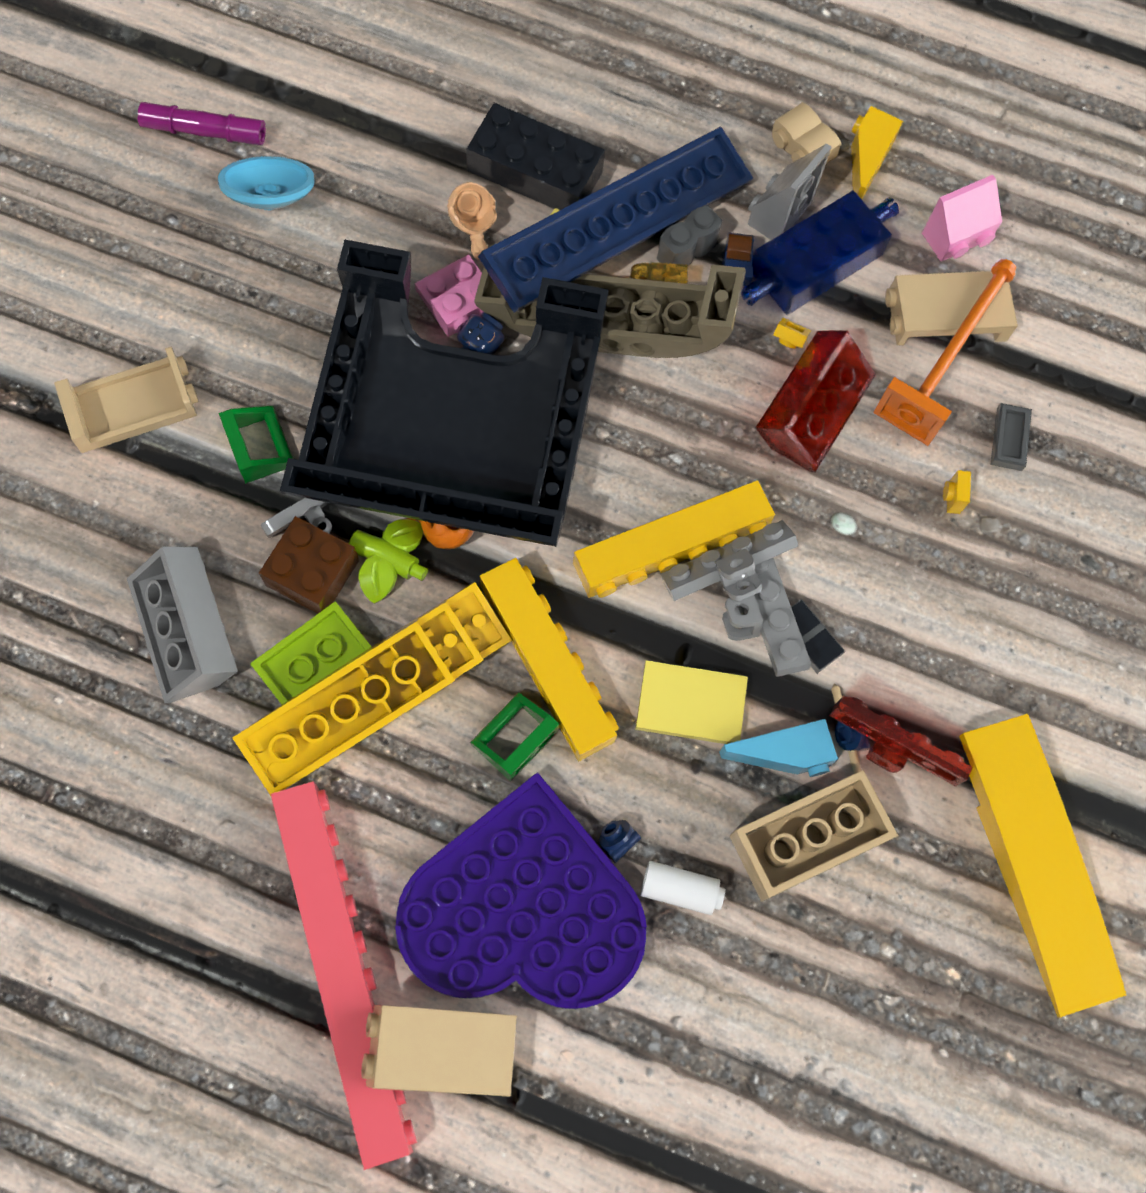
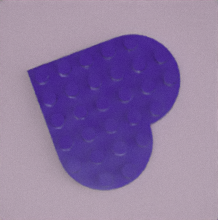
M538 772L418 868L405 885L398 902L395 925L396 937L406 964L424 984L435 991L451 997L481 998L500 992L516 981L528 994L545 1004L564 1009L587 1008L603 1003L618 994L636 974L645 952L646 918L636 892Z

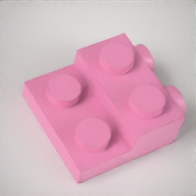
M469 254L415 283L417 293L448 337L458 333L470 315H481L483 312L474 302L482 272Z

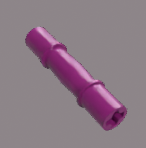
M141 102L138 108V123L143 128L169 131L171 134H176L178 131L201 137L223 138L230 143L234 141L262 146L265 141L266 124L264 120L235 116L231 113L225 116L206 111L178 109L177 105L168 106Z

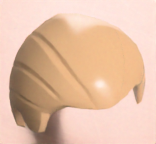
M466 182L457 186L452 191L448 199V215L451 222L459 230L470 235V241H472L471 253L474 258L480 260L478 258L479 254L488 248L484 240V233L495 223L497 218L495 211L496 201L483 186L474 182Z

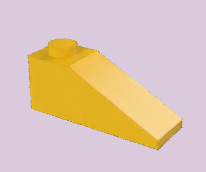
M870 106L864 117L858 116L851 131L856 134L851 145L853 204L857 206L860 205L895 142L903 120L873 106Z

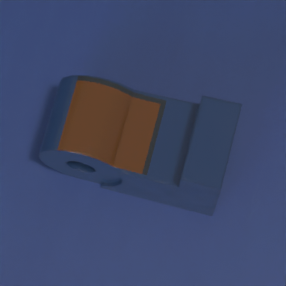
M728 232L722 266L745 268L746 273L741 294H748L753 279L754 235Z

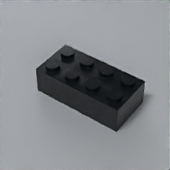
M494 102L466 148L467 171L548 207L562 210L592 193L603 173L605 149Z

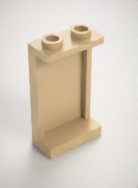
M992 272L896 275L890 288H887L885 293L886 306L890 307L892 315L890 319V332L892 335H895L896 345H904L910 337L955 335L993 277ZM1009 282L1003 283L971 334L993 333L994 342L1008 341L1018 326Z
M172 347L165 348L167 358L73 387L67 378L54 382L71 439L80 452L85 453L197 416L193 404L199 402L193 384H186L184 376L189 375V371L183 356L176 357Z
M375 1005L374 1013H369L367 1017L366 1036L371 1037L369 1054H364L362 1061V1078L366 1079V1087L375 1089L511 1096L517 1016Z

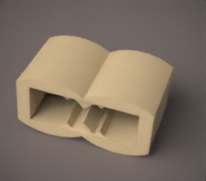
M802 102L774 121L772 130L773 141L778 148H783L784 151L791 154L793 162L826 143L832 147L826 164L838 156L841 146L840 139L829 126L821 122L815 111L807 104Z

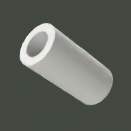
M649 860L640 896L712 915L714 909L720 910L722 907L725 888L720 887V879Z

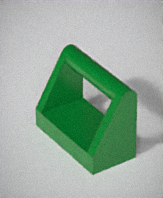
M273 406L234 408L219 413L245 483L283 471L286 468L288 458L294 459ZM265 420L279 457L251 460L240 428Z
M518 692L475 736L470 744L511 782L558 733L560 724L551 715ZM523 708L540 724L504 760L486 745Z

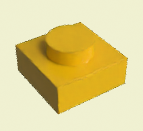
M782 318L773 336L778 337V341L786 347L795 349L798 346L803 348L811 330L786 318Z
M957 470L950 481H946L943 489V500L947 501V513L960 514L970 503V471Z

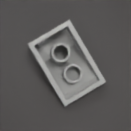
M826 143L789 164L780 175L774 174L766 186V192L762 196L757 194L748 208L751 211L748 225L778 244L812 204L832 147Z

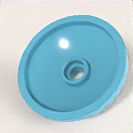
M272 156L252 157L233 162L224 167L218 175L219 188L226 196L240 204L263 210L283 208L301 200L312 190L315 183L314 173L307 165L293 159Z

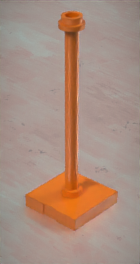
M1001 259L991 268L993 277L919 390L917 391L894 377L875 408L874 414L929 446L952 413L951 410L929 397L1003 283L1011 282L1015 277L1016 266L1013 262Z

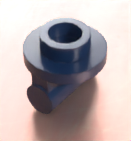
M862 714L844 716L839 719L835 727V738L842 749L846 751H865L871 749Z
M626 820L611 821L602 829L599 844L606 851L607 856L614 863H617L641 837Z

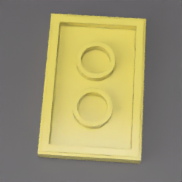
M646 660L635 730L721 744L740 741L748 677Z

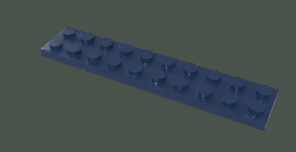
M720 126L483 250L478 258L513 313L538 300L542 277L571 282L682 221L693 210L702 206H709L747 185L753 179V176Z

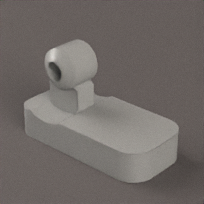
M308 498L298 501L261 524L268 538L286 530L295 516L302 520L306 517L307 521L316 527L321 524L325 525L326 529L323 531L329 534L332 529L331 522L325 518V514L321 510V508L327 505V502Z

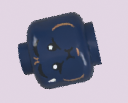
M484 312L481 315L472 314L458 332L457 339L463 345L461 349L494 355L504 342L505 336L501 331L504 327Z

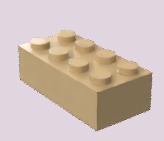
M862 770L736 829L729 837L761 902L897 837L898 834L865 771Z

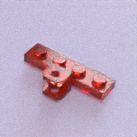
M843 696L835 704L829 715L875 741L869 749L866 758L891 773L901 771L907 760L956 787L968 779L973 769L963 763L964 759L960 755L952 751L938 749L931 745L932 741L928 737L920 733L906 731L899 727L900 723L896 719L888 715H878L868 709V705L858 698Z

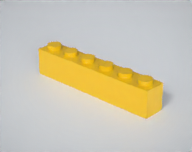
M757 480L574 552L573 565L588 598L596 595L599 598L606 597L614 593L618 586L629 583V585L639 584L646 580L651 573L656 571L664 573L673 566L678 565L681 561L689 558L693 560L709 550L732 543L736 538L757 532L766 525L771 524L775 513Z
M514 558L480 575V587L499 621L510 636L515 650L553 718L560 724L559 728L579 762L613 744L617 737L615 731L619 730V727L611 712L605 713L598 701L602 698L594 682L587 683L581 671L585 669L579 655L576 652L570 653L565 642L568 641L563 627L559 622L554 624L548 613L551 612V608L543 594L537 595L532 584L535 583L531 571L527 565L521 567L517 558Z

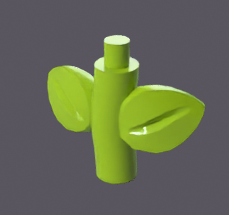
M400 519L387 525L382 538L361 530H357L351 537L349 544L355 547L357 555L367 558L359 570L358 578L364 595L372 603L375 604L381 601L391 592L396 583L397 574L407 580L412 576L421 581L425 579L428 569L419 565V559L409 554V552L417 548L422 540L423 530L421 523L409 519Z

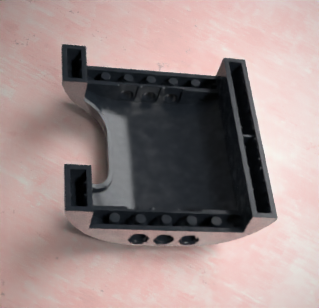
M345 239L337 267L342 291L299 459L288 458L280 492L292 496L556 547L560 538L574 477L598 357L609 290L542 277L536 305V325L531 339L522 350L512 355L497 356L455 348L424 340L411 327L408 316L411 252Z

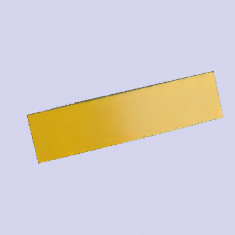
M473 582L232 738L271 796L272 793L290 787L448 686L457 677L484 661L485 657L512 640L477 584Z
M1024 714L959 735V738L972 768L968 771V775L980 803V806L976 807L1057 1017H1063L1126 996L1114 951L1084 860L1029 715Z

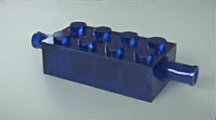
M852 190L757 248L752 259L753 276L757 280L742 287L741 296L745 301L750 297L751 299L746 303L752 306L765 296L770 295L782 311L789 315L883 255L892 237V234L883 223L899 214L898 204L895 202L889 206L894 199L888 197L880 204L869 209L856 192Z

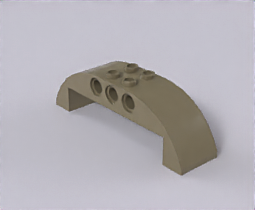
M711 265L707 285L584 274L571 281V283L609 290L598 352L651 358H679L708 352L728 339L733 331L746 271L744 267ZM484 267L474 299L476 306L499 323L516 332L532 337L536 325L537 301L513 313Z

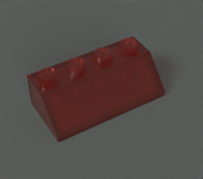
M848 330L816 332L755 427L772 450L810 472L817 471L876 376Z

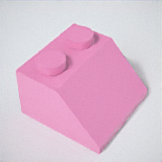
M992 174L939 198L922 234L940 262L951 257L954 259L959 258L977 245L984 247L996 237L995 233L1002 223L997 182L994 175Z

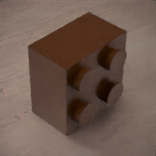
M295 516L259 571V575L266 587L318 614L335 601L358 564L359 558L354 546Z

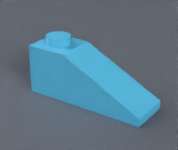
M825 719L725 744L719 751L722 759L797 775L808 772L810 777L830 772L829 766L838 760Z

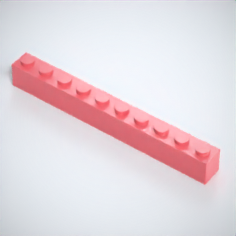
M312 781L272 793L271 798L363 1169L367 1170L410 1155L413 1152L411 1145L417 1143L411 1119L405 1121L401 1105L407 1103L404 1090L366 1087V1079H363L361 1075L364 1054H369L371 1037L366 1036V1023L368 1014L374 1013L375 1007L371 991L377 989L372 968L365 969L362 954L367 952V946L362 930L355 931L352 917L358 916L354 897L352 894L346 896L343 881H347L349 878L344 860H337L334 846L339 845V839L335 825H328L325 811L330 810L325 789L319 791L318 786Z

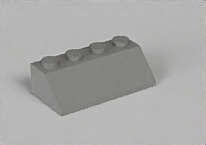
M162 546L131 574L127 581L164 703H172L215 688L238 671L198 547Z

